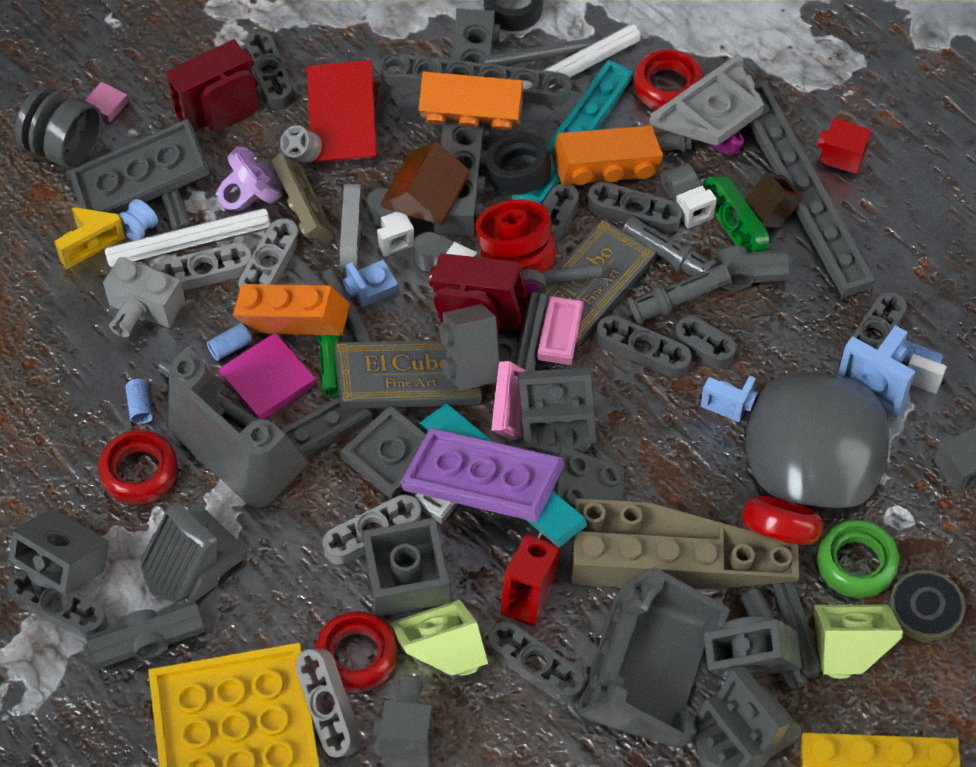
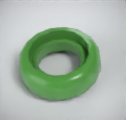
M856 519L840 522L827 531L819 544L817 565L821 577L831 589L843 596L862 599L874 597L890 586L897 575L900 557L895 541L886 530L872 522ZM858 542L866 544L877 554L879 566L876 571L869 575H852L845 571L838 563V550L847 543Z

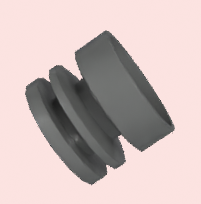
M41 85L34 89L25 99L18 113L15 124L17 145L40 157L46 156L51 162L64 168L73 169L82 165L88 159L98 142L102 125L101 112L99 108L77 97L71 98L66 92L58 91L50 85Z

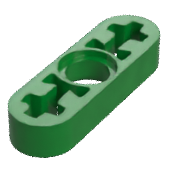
M725 175L707 178L703 183V187L705 190L710 189L717 198L714 215L734 244L745 247L748 252L766 251L769 245L768 233L730 178ZM733 208L737 212V223L733 217Z

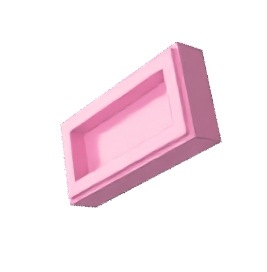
M549 296L537 360L572 365L583 311V301Z
M510 361L499 362L491 431L509 440H520L523 425L519 372H526L527 370Z

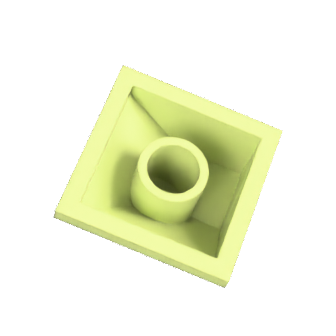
M461 600L389 622L391 630L407 654L451 676L456 674L460 676L470 675L476 672L480 666L488 664L477 621Z
M889 604L814 605L819 663L823 674H828L833 678L843 679L850 677L851 674H863L902 638V629Z

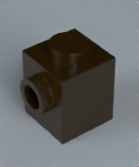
M765 173L745 198V201L764 227L781 228L804 197L784 175Z

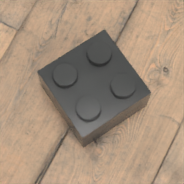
M435 518L362 531L365 559L376 615L378 617L450 604L449 580Z

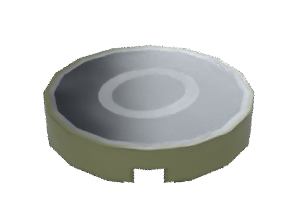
M916 570L904 575L894 585L888 602L902 629V633L908 638L922 643H932L933 640L950 638L960 627L966 610L964 596L957 584L947 576L931 570Z

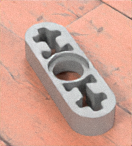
M344 184L340 237L341 269H346L345 265L351 262L356 269L359 266L362 184Z
M285 218L277 219L269 225L239 279V290L241 284H257L259 280L258 275L261 276L260 284H277L299 244L298 227L292 220ZM278 236H283L280 241V247H278ZM266 256H274L278 259V262L270 267L260 264V261Z
M233 243L161 261L155 267V270L165 274L173 273L174 277L181 280L183 291L240 278L252 256L250 249L246 245ZM239 257L241 262L235 264L232 258ZM222 260L223 268L219 269L218 261ZM202 263H209L213 266L212 270L206 274H199L194 271L196 266ZM188 268L190 276L186 277L184 269Z
M400 495L330 529L323 538L326 558L334 564L342 565L365 555L362 529L366 524L375 522L382 527H387L389 524L385 516L389 517V522L392 521L393 525L420 521V503L410 495ZM404 508L406 512H411V517L406 519L405 516L399 515V510ZM354 531L357 534L359 544L356 543V538L352 537V532ZM339 540L340 543L346 544V549L340 551L338 547L334 548V542Z
M325 649L305 650L297 658L296 672L324 751L332 757L352 755L360 746L361 735L332 654ZM316 660H318L319 667L315 669L316 673H314L312 671V666H314L316 664ZM323 680H326L327 685L317 686V684L323 683ZM326 692L332 694L335 702L334 708L330 713H327L322 706V698ZM338 718H339L340 721H338V722H333V725L330 724V721H329V720H334V719H338ZM343 733L345 739L342 740L341 745H338L337 738Z

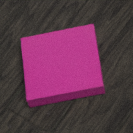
M276 333L218 369L219 376L253 416L263 420L317 385L316 378Z

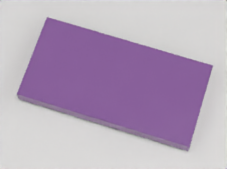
M430 428L407 469L401 485L404 491L537 522L564 468L563 458Z

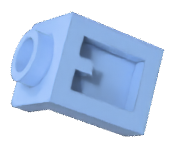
M384 260L358 271L352 262L345 265L347 278L343 279L345 289L351 298H357L362 308L399 292L398 283Z
M749 375L743 389L740 390L729 382L718 381L709 377L703 387L700 407L740 422L745 410L752 411L759 392L754 391L756 378Z

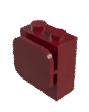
M233 39L165 71L173 112L180 122L189 118L195 132L206 126L211 131L218 132L250 117L258 107L256 87H258V84L252 73L251 67L255 64L248 49L242 50L236 40Z
M446 253L439 254L436 266H432L430 269L428 281L429 286L433 287L435 293L433 301L441 323L443 322L444 312L483 304L496 316L497 336L500 329L522 330L529 294L520 262Z

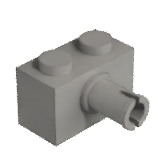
M123 257L118 258L103 282L109 306L120 309L113 321L110 322L109 327L117 335H120L121 331L124 330L121 334L122 337L130 335L131 330L140 317L170 329L186 303L180 279Z

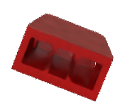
M541 532L537 538L531 535L524 536L504 573L500 610L501 615L534 627L556 579L560 547L558 548ZM524 584L532 586L531 590H528Z

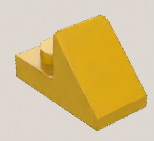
M75 207L72 208V212L78 229L65 233L54 242L60 261L66 269H69L126 237L118 214Z

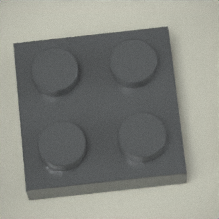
M389 406L340 451L341 458L388 498L393 499L403 491L401 481L426 434L392 406Z

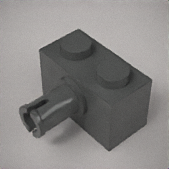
M483 304L444 312L443 322L439 327V334L444 347H446V359H443L442 363L446 378L451 380L460 390L497 382L499 356L496 316Z
M401 677L398 682L397 701L385 700L383 714L375 715L373 737L376 738L375 752L381 753L383 767H430L434 740L432 705L420 704L421 689L423 688L422 680L415 677Z

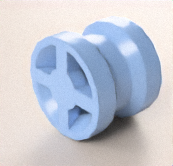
M134 199L129 204V209L126 212L118 214L122 222L124 234L133 241L142 239L147 229L154 228L158 224L155 212L143 201Z

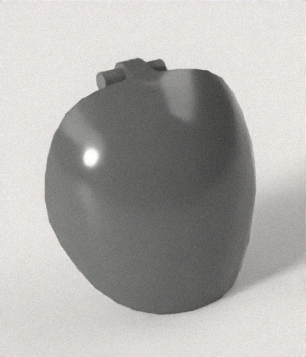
M819 372L790 373L769 382L759 393L755 401L747 428L746 452L753 475L759 485L769 494L789 502L820 507L847 508L860 505L868 500L883 477L889 452L888 419L886 410L878 395L868 386L856 380L840 375Z

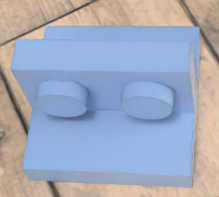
M895 325L878 350L852 336L845 346L838 375L848 377L868 386L878 395L886 412L897 418L904 409L915 374L913 369L901 363L908 351V348L904 346L908 332Z

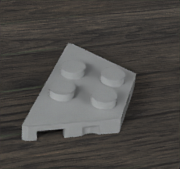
M737 54L650 114L649 124L656 128L718 146L763 113L764 103L759 93L754 89L755 84L751 76L746 75L744 71L742 56Z

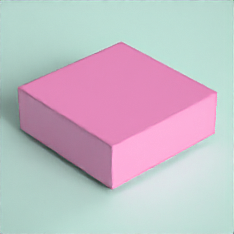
M101 82L84 101L99 108L102 120L111 123L127 105L129 99L127 94Z

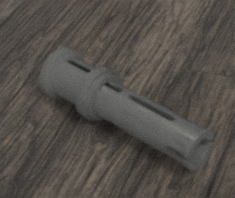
M634 216L630 217L623 227V232L656 251L658 256L672 263L674 270L680 274L685 272L690 276H694L720 265L719 261L715 259L709 260L697 253L696 248L692 245L683 246Z
M721 263L712 269L698 273L665 288L657 285L653 287L652 292L635 299L629 297L626 300L636 324L642 326L643 321L662 313L666 316L673 311V307L733 282L725 263Z

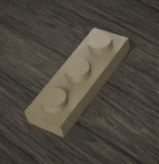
M283 153L278 154L271 160L277 172L275 178L285 189L289 197L287 198L288 205L298 215L300 230L308 239L314 238L327 245L336 236L301 164Z

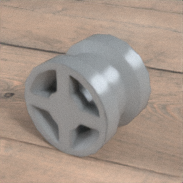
M294 125L284 131L281 136L280 146L286 156L302 163H309L319 156L322 143L318 134L302 126Z

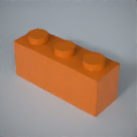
M423 72L419 113L421 118H426V122L442 125L446 124V120L459 121V125L475 128L479 126V123L492 124L493 129L511 130L512 126L520 127L524 90L522 80Z
M650 125L558 133L552 157L562 185H584L594 182H615L618 180L655 177L663 154L653 127Z
M241 284L233 316L252 333L342 336L350 303L331 285Z

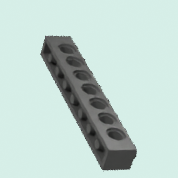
M456 10L451 60L478 63L479 57L498 54V48H493L494 43H500L501 25L495 24V11ZM446 120V124H443L441 146L469 169L470 175L443 225L434 223V233L474 236L476 220L483 212V203H478V196L485 195V176H480L481 169L487 170L486 153L488 150H483V144L490 143L491 124L479 123V126L475 128L460 126L459 121Z

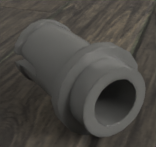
M669 131L655 133L661 151L681 150L682 153H685V150L692 149L691 138Z

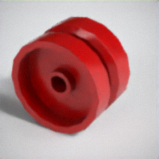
M525 199L508 200L491 206L482 212L476 220L475 231L478 244L481 247V258L520 262L522 270L533 269L542 274L549 270L556 261V247L554 237L551 234L550 215L544 205Z

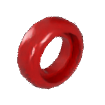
M677 49L657 50L646 55L637 65L634 71V90L641 102L649 108L657 110L704 77V72L699 62L686 52ZM674 70L686 78L687 84L681 90L665 92L657 89L650 79L658 71Z
M139 429L124 432L113 438L102 450L98 462L99 478L107 493L121 503L131 505L152 503L164 496L175 483L178 473L176 452L166 438L154 431ZM135 452L150 453L159 461L158 469L151 478L144 482H127L118 474L119 465L126 456Z
M754 496L747 499L743 507V524L751 531L765 537L796 545H811L819 541L823 530L821 516L804 506L782 499Z
M363 611L342 613L329 620L319 632L315 649H325L332 654L346 692L351 693L371 691L383 684L394 671L398 658L396 636L387 622L375 614ZM353 634L367 635L375 641L379 648L377 658L364 669L352 670L345 668L338 663L334 656L336 646L343 638Z

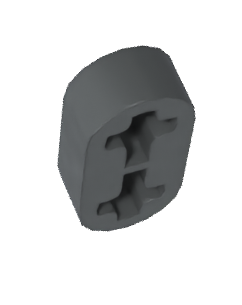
M558 184L554 186L542 204L549 212L550 220L556 219V225H552L551 230L554 241L561 239L579 207V193L572 185ZM564 198L569 199L564 201L562 207H558L559 201H562Z
M688 316L678 321L675 330V341L687 346L693 357L715 369H724L733 363L736 344L730 336L697 317ZM692 331L697 332V335L685 336V332L688 334ZM721 348L726 350L725 353L714 354V350L718 351Z

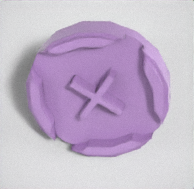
M237 146L229 153L227 158L233 172L220 184L217 192L220 204L224 208L236 212L248 208L258 197L269 204H275L283 196V192H281L283 190L282 186L277 182L275 173L266 163L260 161L257 164L252 159L255 156L254 153L245 147ZM235 186H239L241 190L240 198L235 203H232L230 192Z

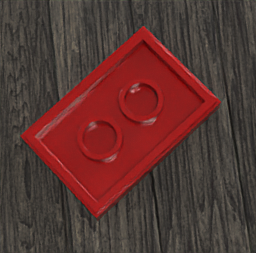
M366 60L307 66L309 126L311 131L318 134L322 143L321 152L312 163L377 159L373 62Z

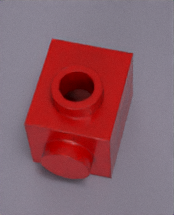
M833 118L829 130L823 129L818 140L817 148L822 149L820 163L858 174L868 148L872 130Z

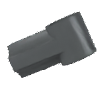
M730 246L723 249L718 255L720 264L725 263L733 282L723 286L727 290L741 291L750 287L752 283L788 281L789 258L785 250L748 252L745 247Z

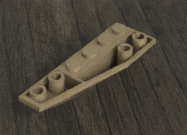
M575 499V510L585 517L587 526L573 536L571 585L622 587L628 581L653 567L694 589L756 586L792 582L799 579L798 545L774 540L750 530L653 503Z

